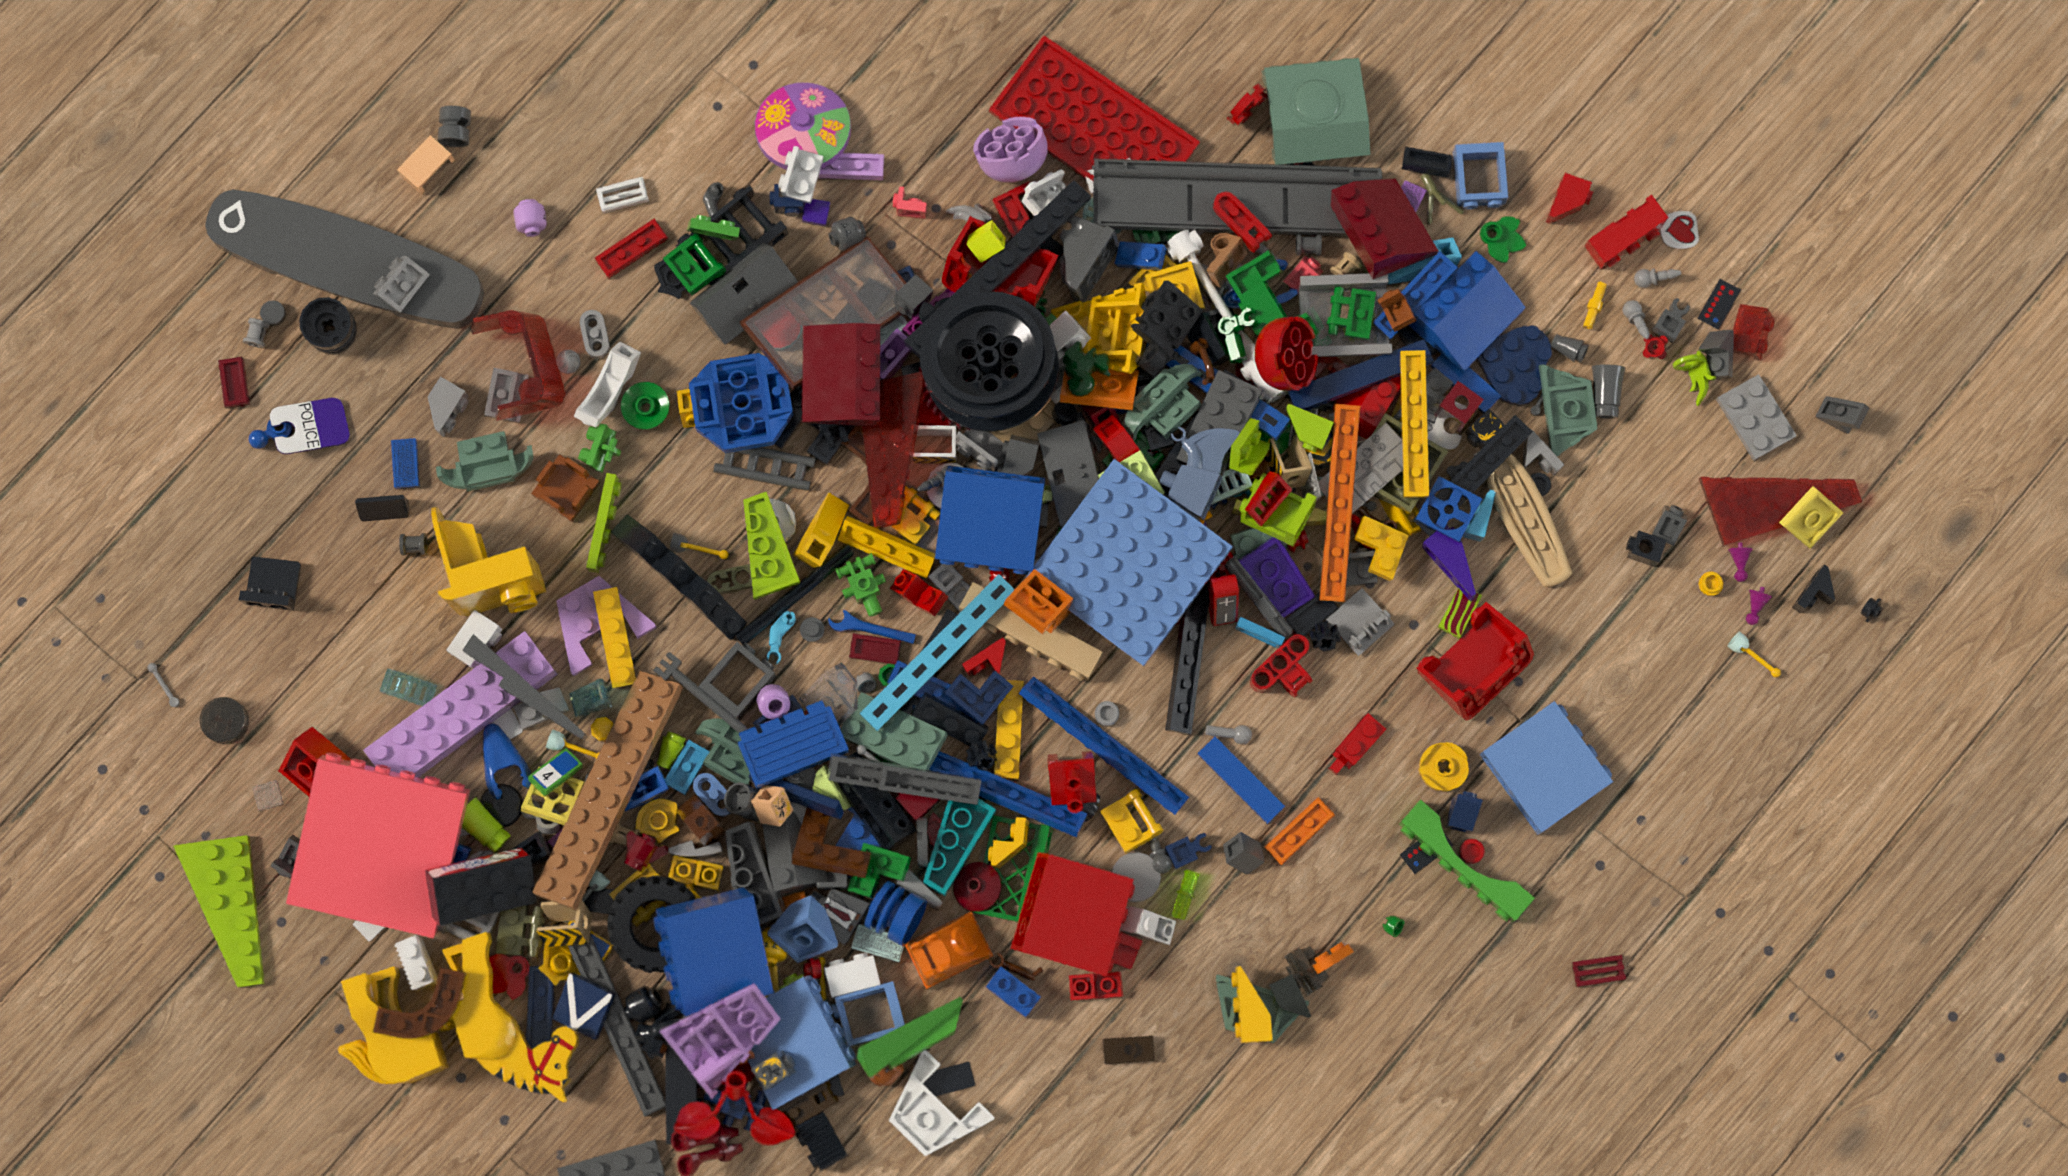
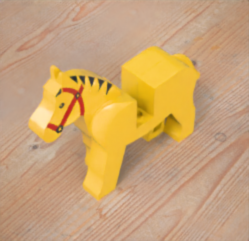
M484 932L463 939L461 944L443 949L442 951L451 970L467 974L462 990L463 1000L459 1002L452 1018L438 1031L445 1032L456 1028L465 1058L478 1060L485 1069L502 1081L530 1092L552 1094L559 1101L567 1102L564 1087L571 1080L568 1063L579 1044L577 1032L566 1026L560 1027L554 1031L550 1042H543L534 1049H531L515 1018L493 998V973L489 961V949L492 942L490 933ZM395 966L372 974L363 973L341 981L351 1017L360 1027L366 1041L357 1039L340 1045L338 1052L351 1061L365 1077L380 1084H410L449 1068L438 1031L416 1039H403L373 1032L378 1007L402 1012L397 994L400 971ZM371 984H372V990H373V998H372L371 992H370V986H371Z

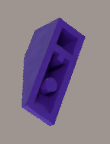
M1446 525V527H1445L1444 529H1445V530H1453V529H1455V528H1454V527L1449 528L1448 525ZM1436 531L1423 542L1422 549L1471 602L1475 598L1476 592L1462 541L1457 542Z

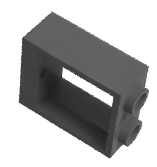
M736 642L699 687L739 720L755 702L760 690L769 685L776 675L773 672L775 667L765 658L760 661L755 657L756 651L747 643L741 645L739 642ZM740 653L765 675L737 706L716 689L712 683L734 657Z

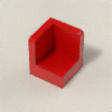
M1119 932L1121 933V940L1118 947L1114 948L1112 955L1114 957V964L1130 970L1133 967L1143 941Z

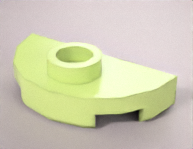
M826 764L823 765L815 774L813 791L838 800L843 810L850 808L851 806L837 782L828 780V767Z

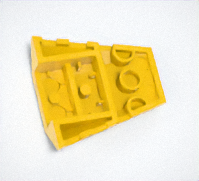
M1142 282L1134 284V287L1125 290L1121 288L1114 290V293L1103 297L1101 295L1094 296L1090 301H1078L1051 309V313L1057 318L1066 310L1088 333L1091 339L1082 348L1085 354L1092 348H1096L1097 355L1107 354L1109 357V369L1132 374L1139 367L1137 362L1146 350L1147 342L1132 330L1131 325L1139 324L1135 319L1141 317L1144 312L1142 304L1147 297Z

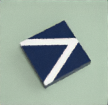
M574 972L569 973L552 1019L596 1040L600 1036L616 993Z

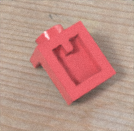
M899 186V193H894L893 208H897V216L926 219L927 203L917 198L904 200V187Z
M1304 256L1283 282L1291 289L1299 291L1300 276L1321 275L1323 270L1316 259Z

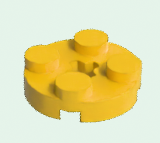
M1453 743L1433 744L1424 751L1420 758L1419 774L1424 783L1431 789L1449 792L1457 789L1465 782L1469 773L1467 756L1459 746ZM1439 761L1441 763L1449 762V773L1446 771L1441 773L1439 771Z

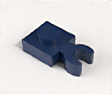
M1206 833L1199 834L1193 842H1190L1187 836L1165 846L1175 870L1198 860L1196 852L1206 853L1212 848L1211 845L1202 847L1199 844L1200 839L1207 836Z

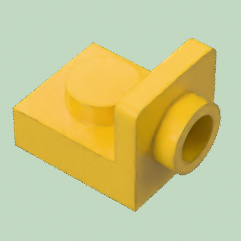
M690 389L677 391L683 428L695 427Z

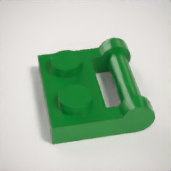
M699 234L692 235L663 257L665 263L691 296L726 272L724 265L718 263L705 247L703 239ZM695 249L710 269L704 272L689 254V251Z

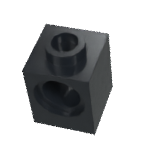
M1638 531L1634 537L1630 536L1626 545V550H1629L1627 558L1655 567L1660 562L1667 540ZM1639 543H1646L1650 548V552H1641Z

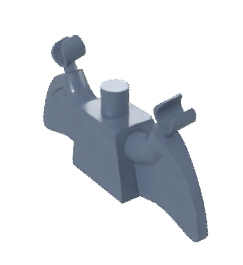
M1178 427L1183 432L1182 438L1176 439L1172 433L1171 437L1174 441H1180L1183 444L1182 448L1188 455L1187 466L1181 465L1177 475L1165 470L1161 476L1160 484L1171 488L1168 497L1173 503L1196 520L1200 521L1201 519L1204 521L1223 479L1220 475L1223 460L1240 433L1233 429L1217 428L1199 432L1187 439L1185 430L1182 427Z

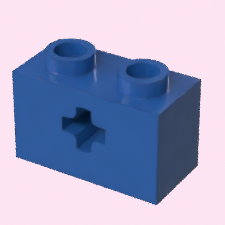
M1002 967L998 969L986 985V989L1024 1018L1029 1015L1041 999V996Z

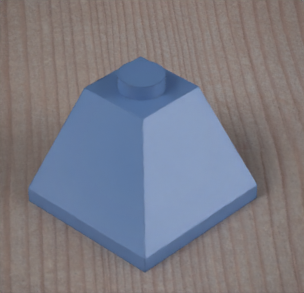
M812 896L791 903L768 931V936L797 963L838 947V941L826 909Z

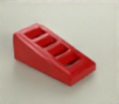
M1269 471L1248 503L1245 511L1259 526H1263L1293 489L1278 473ZM1268 493L1272 496L1270 499L1266 496ZM1262 500L1267 504L1265 507L1260 503ZM1256 507L1262 511L1260 516L1255 511Z

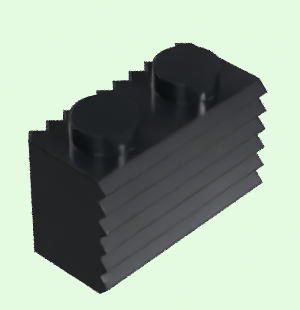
M824 1111L797 1126L799 1132L796 1133V1137L802 1147L807 1145L811 1154L808 1155V1158L814 1169L819 1167L821 1171H824L848 1157L845 1148Z

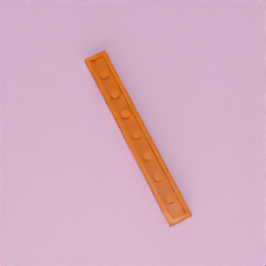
M1335 404L1319 599L1324 601L1345 602L1360 406Z

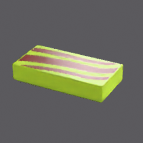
M1458 588L1437 628L1460 639L1482 595L1476 592L1475 598L1470 602Z

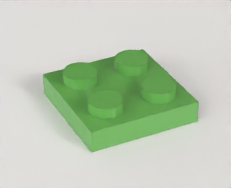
M697 215L688 222V232L735 241L739 236L740 228L734 227L735 223L731 221L721 220L719 223L710 222L711 217Z

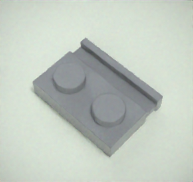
M493 368L484 416L519 423L529 375Z

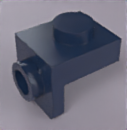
M774 184V191H770V206H774L775 213H784L785 216L790 217L804 213V202L781 197V190L778 188L779 184Z

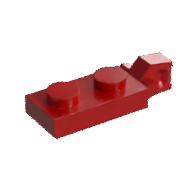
M1367 713L1335 749L1332 755L1336 760L1328 769L1335 775L1343 766L1350 769L1384 733L1386 728Z

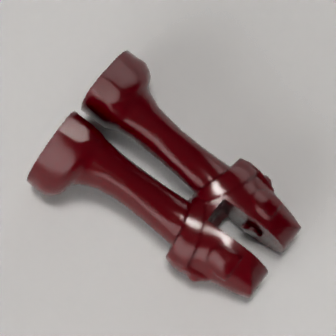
M721 1125L716 1134L704 1140L683 1137L674 1131L671 1136V1143L677 1152L688 1151L704 1145H714L712 1149L680 1156L677 1160V1169L680 1175L693 1176L702 1163L715 1159L721 1162H728L743 1152L742 1143L729 1144L728 1146L726 1144V1139L728 1141L740 1136L739 1129Z

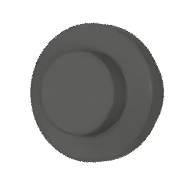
M810 617L801 623L800 634L806 641L816 642L824 635V625L819 619Z

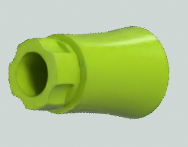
M475 797L466 806L462 829L478 840L484 847L487 846L493 853H496L508 841L511 835L502 829L503 826Z

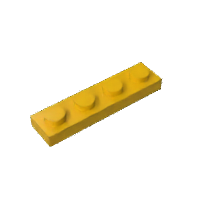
M849 516L844 520L838 537V541L866 553H872L875 557L926 579L930 575L935 561V553Z
M613 587L593 591L612 688L631 685L636 680L618 588Z
M1007 680L1014 687L998 705L997 753L995 754L997 761H995L994 774L1004 779L1019 780L1023 697L1019 693L1023 688L1024 681Z

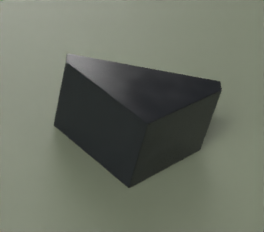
M541 831L534 833L511 849L523 848L531 856L532 867L547 861L552 852L545 834Z

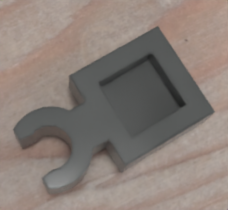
M1678 298L1670 304L1669 310L1665 309L1652 329L1658 335L1666 336L1671 343L1676 340L1686 322L1682 317L1690 310L1689 305L1683 310L1678 309Z

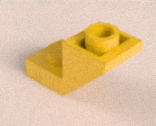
M1016 817V823H1012L1010 837L1014 838L1013 842L994 840L993 846L989 847L988 861H991V865L994 868H1001L1027 846L1030 822L1028 819Z

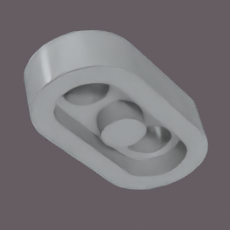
M588 310L580 317L584 346L591 357L596 359L603 358L610 350L605 320L600 312ZM591 321H597L595 327H589ZM600 343L602 348L594 350V345Z

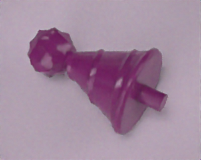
M1743 542L1738 543V548L1728 549L1738 569L1734 574V578L1738 582H1744L1748 578V574L1744 569L1753 550L1752 548L1743 547Z
M1761 586L1759 591L1749 590L1751 613L1747 614L1746 621L1750 625L1758 624L1759 616L1757 614L1772 599V596L1764 593L1765 587Z

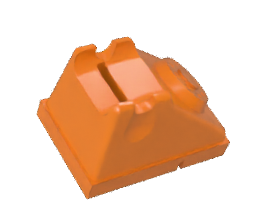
M972 911L905 945L926 990L994 957Z

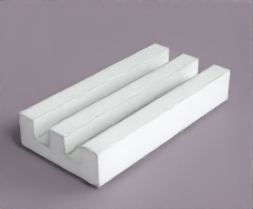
M643 177L596 189L602 213L649 202ZM640 185L638 189L603 198V194ZM642 194V196H638V197H634V198H631V199H627V200H623V201H619V202H615V203H612V204L605 205V203H609V202H613V201H616V200H620V199H624V198H628V197H632V196H635V195Z

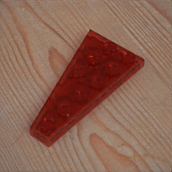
M1699 478L1723 547L1785 528L1779 522L1812 486L1840 510L1862 503L1854 479Z

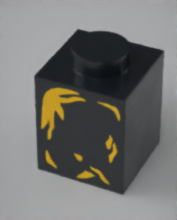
M1488 409L1465 432L1466 438L1473 447L1482 449L1505 424Z

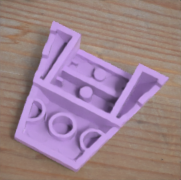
M752 984L660 1032L712 1099L718 1093L716 1089L723 1081L726 1082L727 1075L732 1072L740 1061L744 1062L748 1058V1052L755 1044H760L779 1022L780 1017L757 986Z

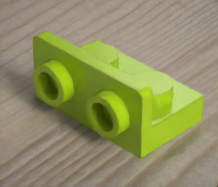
M1250 418L1231 445L1229 469L1253 475L1269 451L1270 443L1260 440L1259 420Z

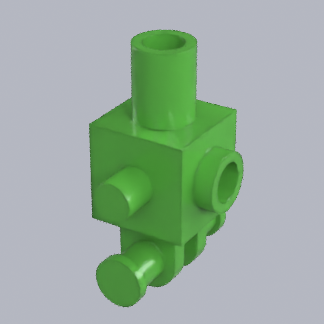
M872 553L861 559L856 557V562L851 563L849 560L846 562V565L835 568L839 580L851 574L847 578L850 587L842 590L845 599L855 596L858 604L863 602L869 617L882 612L876 596L880 595L878 585L886 582L884 575L881 573L873 576L870 568L865 570V567L876 564ZM860 569L861 572L855 574V571Z

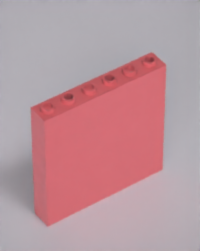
M335 753L322 755L318 759L286 904L434 938L438 933V923L432 917L425 870L454 863L470 789H465V785L457 782H450L449 784L440 783V779L436 777L425 776V779L415 777V773L401 770L400 773L390 771L391 768L385 765L368 766L365 761L360 759L343 760L341 755Z

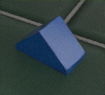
M659 766L641 775L625 811L656 800L669 789Z

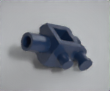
M716 1089L718 1093L712 1099L705 1091L703 1100L717 1105L723 1091ZM758 1090L755 1102L751 1101L757 1116L765 1108L764 1104L767 1099L765 1093ZM728 1097L725 1099L719 1111L726 1114L722 1124L732 1127L735 1118L744 1120V1117L747 1116L749 1118L743 1129L750 1131V1126L755 1120L752 1119L750 1112H747L748 1107L744 1097L739 1100H731Z

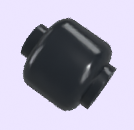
M642 986L626 997L624 1011L630 1020L635 1019L639 1023H645L661 1012L663 1000L655 988Z

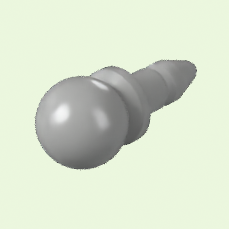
M1655 268L1651 271L1641 269L1636 272L1634 281L1638 287L1647 288L1651 284L1657 285V280L1673 279L1681 275L1682 272L1670 269L1656 273Z
M1635 300L1627 301L1623 306L1624 316L1629 319L1630 324H1635L1639 333L1645 339H1648L1649 330L1643 320L1645 314L1642 312L1641 304Z

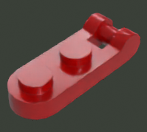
M1221 192L1215 197L1213 210L1238 237L1242 238L1246 247L1251 252L1257 251L1263 241L1267 242L1272 237L1270 231L1235 195L1230 192ZM1252 229L1257 232L1255 237L1249 234Z

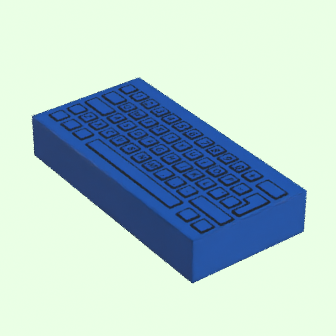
M417 439L391 440L394 488L420 487Z

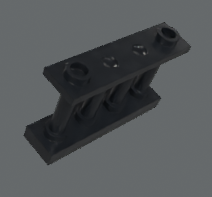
M750 185L746 189H739L733 195V199L711 216L710 221L719 223L721 220L734 222V227L740 228L739 237L746 244V249L742 253L735 254L722 238L699 234L701 238L707 236L727 259V265L724 266L726 268L725 273L762 243L774 247L788 235L787 227L782 221H779L777 224L771 223L753 203L751 198L755 195ZM741 206H744L763 227L765 234L759 239H753L732 215ZM692 232L690 234H684L677 241L678 244L676 245V247H678L692 235L698 233ZM695 249L689 251L705 271L710 269ZM715 278L710 283H708V287L711 286L714 282H716L719 278Z

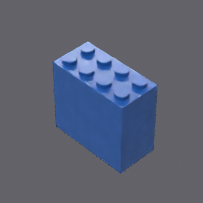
M948 465L945 472L935 559H940V563L954 565L955 561L963 562L965 567L979 568V565L989 566V570L1003 571L1004 568L1013 569V573L1028 574V571H1033L1046 478Z
M744 887L656 909L657 917L653 918L656 931L662 937V941L659 942L662 957L665 956L667 966H664V972L667 981H670L673 990H669L672 1005H675L676 1010H680L684 1016L693 1015L752 984L757 986L763 996L774 994L754 896Z

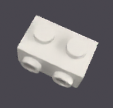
M1062 169L1055 173H1048L1042 180L1038 182L1033 181L1025 188L1026 193L1021 202L1034 216L1067 187L1061 181L1065 174Z

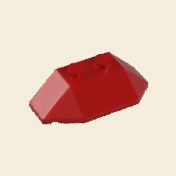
M1400 376L1336 400L1335 404L1360 406L1359 436L1367 440L1373 434L1400 390L1401 378Z

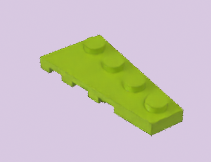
M767 492L744 499L753 598L756 600L800 583Z

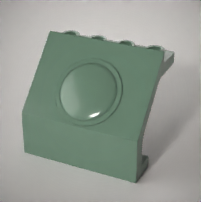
M1343 58L1334 61H1317L1306 64L1296 63L1287 66H1270L1261 70L1262 81L1267 91L1273 136L1272 159L1275 165L1370 155L1369 118L1359 58Z

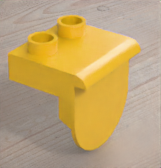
M437 506L431 508L437 542L451 586L437 592L457 614L470 616L474 610L481 613L503 605L508 606L510 613H517L538 605L536 595L546 593L547 591L539 564L525 547L488 558L482 535L476 533L473 524L445 520Z

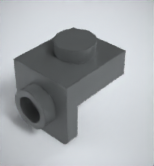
M294 835L288 838L279 858L275 859L271 864V867L277 870L278 874L290 879L292 878L300 839Z

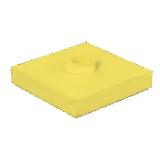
M1812 486L1779 523L1811 549L1839 519L1843 512Z

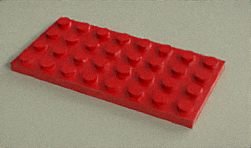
M1045 35L989 108V113L1000 121L1014 117L1035 119L1036 123L1044 131L1048 145L1047 153L1085 179L1087 177L1092 181L1093 175L1087 171L1092 169L1094 158L1188 161L1200 144L1199 140Z

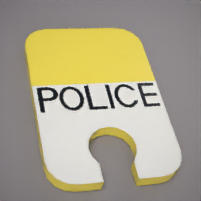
M1401 393L1391 417H1394L1401 409ZM1441 397L1427 413V433L1429 440L1450 451L1458 446L1462 436L1456 433L1449 434L1444 430V421L1450 418L1457 420L1444 409L1437 417L1434 415L1445 397ZM1454 402L1458 409L1467 408L1460 403Z

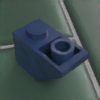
M1467 791L1457 794L1451 799L1445 828L1470 834L1474 829L1482 805V799H1478L1477 794Z

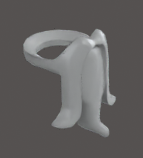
M975 204L974 207L960 205L946 210V213L954 214V219H963L966 222L970 216L986 223L993 220L991 214L981 208V204Z

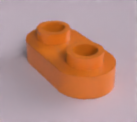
M1341 942L1329 949L1332 953L1331 955L1326 951L1314 959L1316 964L1313 965L1316 973H1321L1352 954L1354 951L1350 944L1344 946Z

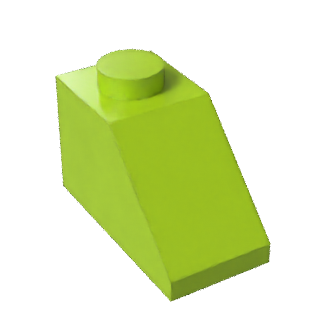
M1288 403L1286 411L1291 419L1298 440L1303 443L1302 447L1315 453L1317 449L1322 451L1334 422Z

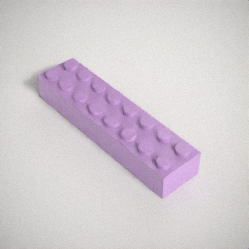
M525 631L495 653L536 690L558 675ZM479 664L363 751L374 766L385 765L391 768L390 771L400 773L401 770L415 773V777H420L482 731L485 726L493 723L521 701L498 686L503 677L484 665Z

